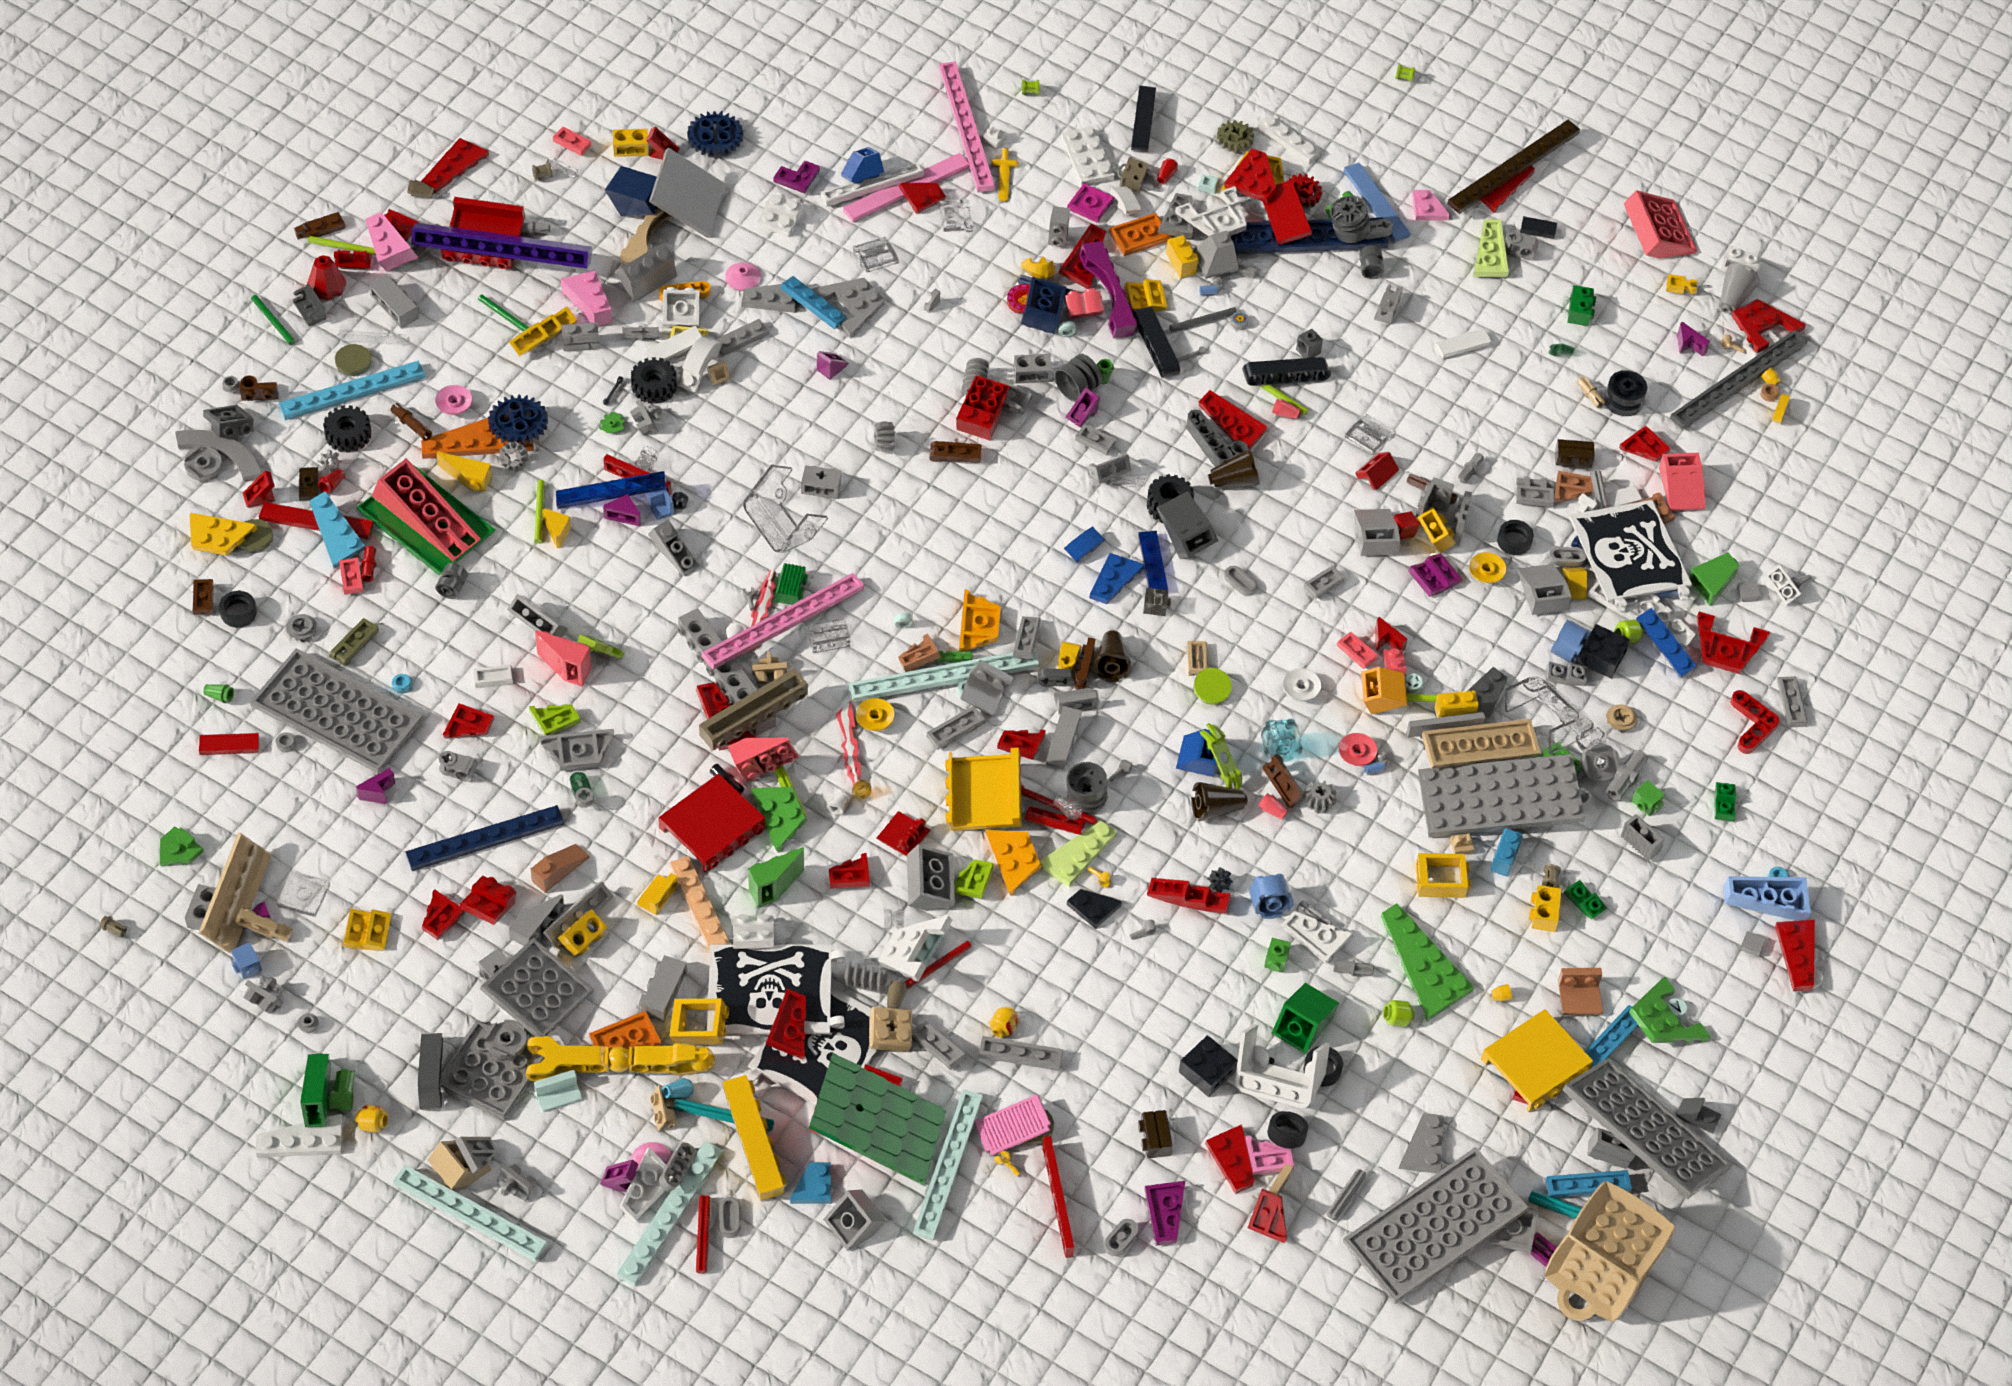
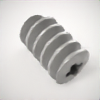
M982 358L968 360L961 389L963 394L967 395L976 375L987 378L988 361Z
M848 961L844 980H846L848 987L854 982L855 988H859L862 985V989L866 990L869 986L871 992H874L877 988L878 993H882L887 984L888 970L883 974L881 967L878 972H875V966H872L868 971L867 964H864L862 969H859L858 962L852 967L851 961Z

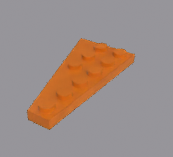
M488 418L434 435L430 439L427 438V441L422 439V459L437 458V452L455 456L499 454L500 449L508 441L501 443V438L496 440L495 435L491 434ZM526 441L524 446L526 450L534 451L533 443L531 444L529 441Z

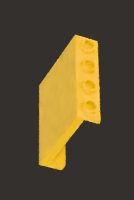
M1011 748V754L953 758L952 752H949V760H945L946 772L949 771V777L945 778L946 789H949V795L945 796L946 806H949V812H946V824H950L951 831L1022 827L1021 757L1019 748Z
M1546 1009L1485 1048L1481 1057L1485 1065L1491 1062L1528 1103V1112L1534 1108L1539 1109L1542 1107L1547 1099L1557 1097L1567 1083L1591 1069L1593 1060Z

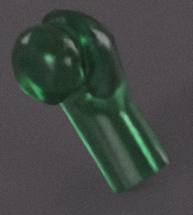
M1563 343L1552 344L1549 347L1548 353L1556 357L1559 351L1572 356L1575 348Z

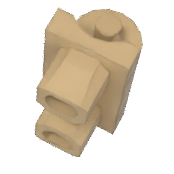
M766 652V658H759V664L752 665V675H755L756 683H767L766 674H774L775 680L787 673V662L778 663V657H771L770 652Z

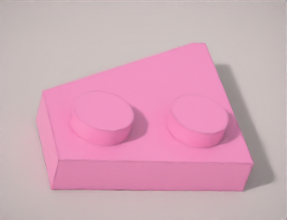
M1413 190L1412 198L1415 220H1449V213L1431 190Z
M1251 1136L1245 1137L1253 1175L1281 1172L1285 1164H1289L1294 1170L1290 1149L1274 1145L1268 1141L1263 1143L1252 1140Z

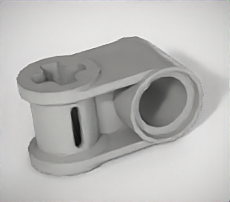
M1510 231L1506 235V253L1526 260L1534 258L1539 245L1536 238L1520 234L1516 231Z
M451 751L442 752L438 758L441 774L464 782L471 781L478 762L473 757Z

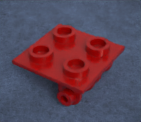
M898 811L876 839L907 857V854L924 840L931 829L926 827V821L923 818L914 820Z

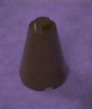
M1246 450L1210 469V474H1207L1210 485L1214 484V487L1259 485V476L1251 450Z
M1110 630L1103 635L1093 664V670L1101 680L1117 682L1120 678L1124 677L1125 679L1130 675L1132 665L1122 635L1118 631Z
M1196 782L1192 791H1195V797H1191V806L1194 817L1199 818L1197 821H1206L1243 810L1248 803L1247 795L1244 794L1243 790L1203 782Z

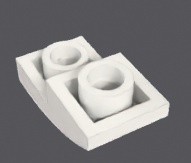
M1128 187L1111 188V195L1116 198L1118 208L1124 214L1134 215V213H1141V207Z
M1780 564L1765 575L1786 605L1801 595L1795 583Z

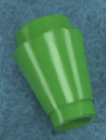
M1101 359L1096 365L1102 375L1101 384L1105 385L1109 382L1114 365L1109 359Z
M206 684L203 693L208 697L226 703L232 701L234 688L230 687L229 684Z

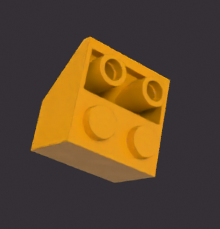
M1382 667L1361 672L1363 702L1371 715L1407 705L1404 673Z

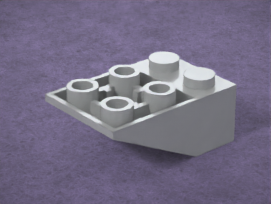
M1391 509L1353 511L1361 556L1398 554L1400 536Z
M1554 564L1517 569L1532 615L1568 610L1571 594L1567 582Z

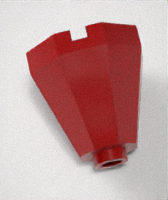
M322 255L315 259L307 284H310L319 299L329 301L333 299V296L337 295L338 297L343 294L346 287V279L330 256Z

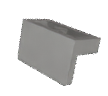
M1091 688L1055 693L1054 700L1058 714H1061L1063 706L1081 711L1096 709L1097 696L1096 692H1092Z

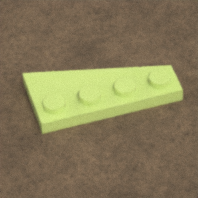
M1099 821L1081 833V835H1078L1040 860L1041 868L1070 887L1116 836L1117 831L1103 821Z

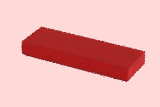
M259 733L199 735V755L259 753Z
M1029 806L1024 820L1081 835L1086 823L1080 819Z

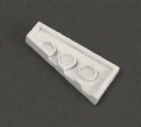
M341 1113L327 1117L326 1127H305V1124L301 1123L257 1134L256 1157L341 1154L343 1115Z

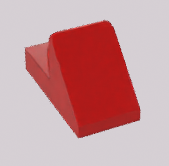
M656 126L651 128L646 140L653 147L649 155L650 157L663 160L665 150L668 148L678 153L680 148Z
M265 470L243 492L246 507L251 508L263 505L264 502L272 503L275 501L272 491L275 485L271 472Z
M1378 617L1375 626L1376 650L1387 643L1390 648L1404 651L1408 639L1381 617Z

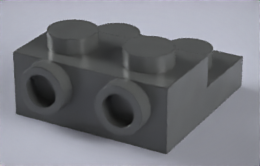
M238 405L203 410V417L211 423V431L220 438H228L236 434L246 435L253 432L254 418Z

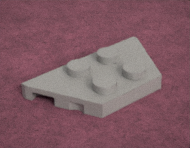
M614 729L539 736V743L560 771L600 767L614 737Z

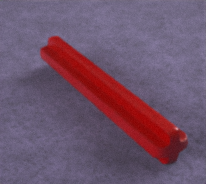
M701 1195L699 1197L696 1272L698 1274H705L708 1269L711 1202L709 1195Z

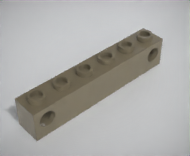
M794 668L699 724V736L712 751L722 748L727 742L734 738H739L749 729L756 728L759 723L766 719H771L776 713L786 710L796 701L803 700L808 695V683Z

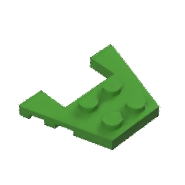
M1663 977L1629 1011L1652 1043H1675L1676 1040H1684L1685 1042L1701 1040V1042H1707L1711 1037L1701 1023L1687 1028L1683 1027L1679 1019L1663 1000V998L1673 995L1676 991L1666 977Z

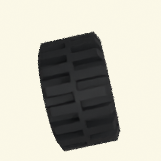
M1166 474V477L1162 475L1159 476V479L1155 478L1148 489V513L1153 515L1155 520L1159 519V522L1163 523L1157 507L1168 502L1164 498H1175L1188 491L1194 499L1193 486H1190L1191 483L1189 481L1185 482V478H1178V475L1170 476V474Z

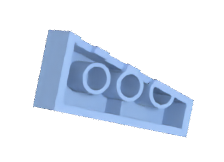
M1728 876L1723 885L1724 899L1727 905L1794 921L1807 920L1811 914L1806 877Z

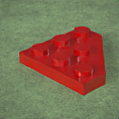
M1252 148L1226 179L1224 187L1228 189L1235 186L1238 193L1268 203L1277 192L1267 154Z

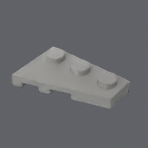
M1175 193L1157 233L1173 236L1184 235L1185 238L1192 237L1193 225L1175 213L1178 206L1187 203L1193 206L1191 195Z
M782 284L744 289L741 307L795 313L797 301L781 289Z
M1465 491L1463 498H1459L1457 508H1460V512L1456 511L1454 519L1457 526L1453 525L1452 527L1455 533V545L1460 546L1472 492Z

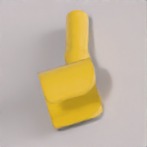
M1091 866L1088 867L1087 870L1100 878L1098 881L1099 885L1104 888L1110 885L1111 877L1108 872L1101 873Z
M1007 1151L1000 1152L1003 1160L1000 1156L994 1157L997 1164H1005L1016 1176L1020 1174L1010 1161L1011 1157Z

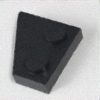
M1080 889L1067 900L1066 905L1096 929L1122 906V902L1111 897Z

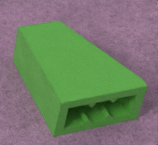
M1728 552L1693 567L1689 579L1707 604L1711 606L1735 578L1739 565L1737 560Z

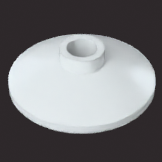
M1295 669L1288 672L1284 677L1283 689L1294 700L1309 701L1319 694L1321 682L1312 671Z

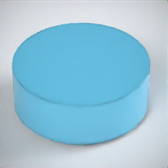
M406 674L396 675L392 679L393 690L397 693L408 692L412 687L411 678Z
M1773 867L1768 877H1789L1784 868Z

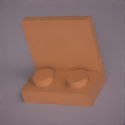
M1561 968L1558 987L1563 1015H1601L1603 1013L1599 989L1602 977L1601 968Z

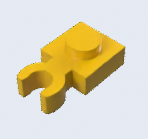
M1668 274L1666 292L1683 294L1684 291H1687L1690 294H1696L1698 281L1695 279L1687 281L1685 280L1686 276Z

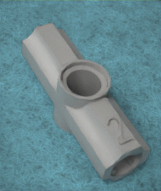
M1634 750L1627 761L1619 766L1614 779L1606 789L1605 793L1608 795V798L1613 801H1620L1628 788L1635 784L1640 774L1639 772L1648 760L1643 751Z

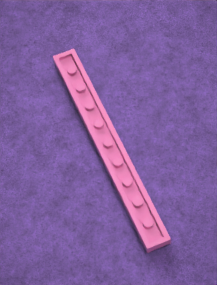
M956 61L940 63V74L977 193L992 191L995 185Z
M852 573L702 652V658L714 670L864 590V584Z

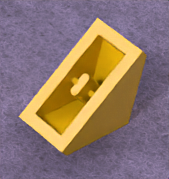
M543 509L545 526L556 548H560L571 529L570 516L549 509Z
M1581 567L1563 568V577L1567 582L1571 600H1585L1587 598V571Z

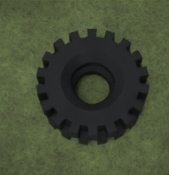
M652 357V360L645 358L644 362L640 360L638 366L634 365L633 370H631L633 394L635 393L637 398L641 397L643 402L648 400L650 404H652V401H656V404L660 403V400H663V402L667 401V397L671 398L677 388L674 366L670 365V362L667 360L664 362L663 358H659V360H656V357ZM651 379L660 380L657 384H650L647 381Z
M343 405L339 410L337 407L334 408V413L330 411L328 417L325 416V423H323L327 444L332 446V449L338 448L339 452H342L344 449L346 453H350L351 449H354L355 452L358 451L359 446L362 449L365 447L364 443L368 444L369 438H371V425L369 416L366 415L364 410L360 411V408L357 406L353 409V405L345 408V405ZM346 425H352V426H354V427H353L352 429H350V430H342V429H340V428H342L343 426H346Z

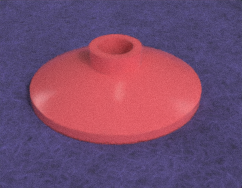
M1351 733L1340 741L1339 754L1348 764L1365 766L1375 759L1377 746L1369 736L1362 733Z

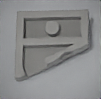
M460 1136L456 1141L460 1153L465 1158L473 1174H476L499 1154L491 1137Z

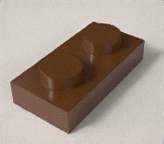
M213 579L194 580L193 615L213 614Z

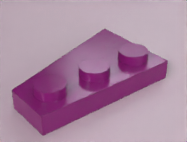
M1186 1181L1147 1185L1144 1187L1156 1246L1177 1242Z

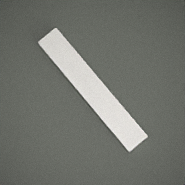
M918 162L881 173L877 178L863 179L864 181L858 184L849 183L821 192V198L828 207L923 177L924 171Z

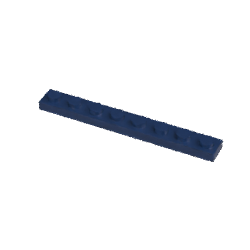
M558 805L414 848L405 851L411 871H415L564 825V820Z

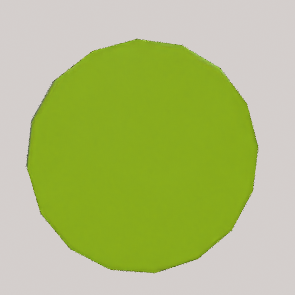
M1218 668L1203 669L1197 674L1193 685L1195 695L1203 700L1202 702L1210 705L1223 703L1230 695L1232 687L1229 676Z

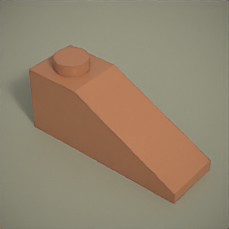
M577 844L550 854L530 868L532 882L546 893L585 862L589 855Z

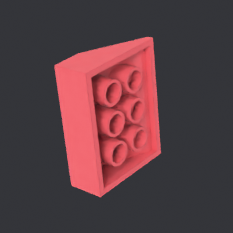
M1636 190L1624 203L1632 226L1637 233L1638 240L1647 256L1666 258L1695 254L1697 252L1675 200Z

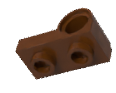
M251 375L241 379L239 390L242 401L279 399L277 382L258 383L256 377Z

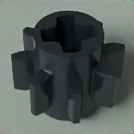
M1221 867L1215 871L1211 870L1212 873L1207 878L1211 883L1209 887L1221 893L1222 890H1229L1231 883H1233L1229 877L1231 872L1225 871Z

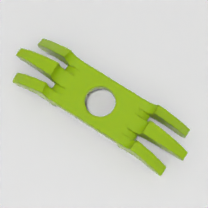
M1208 723L1206 726L1212 736L1205 730L1200 731V734L1205 738L1208 749H1211L1222 773L1220 777L1224 780L1226 787L1232 788L1233 781L1235 789L1240 790L1242 786V771L1235 764L1225 741L1226 735L1218 726ZM1222 752L1227 755L1226 763H1223L1220 759Z

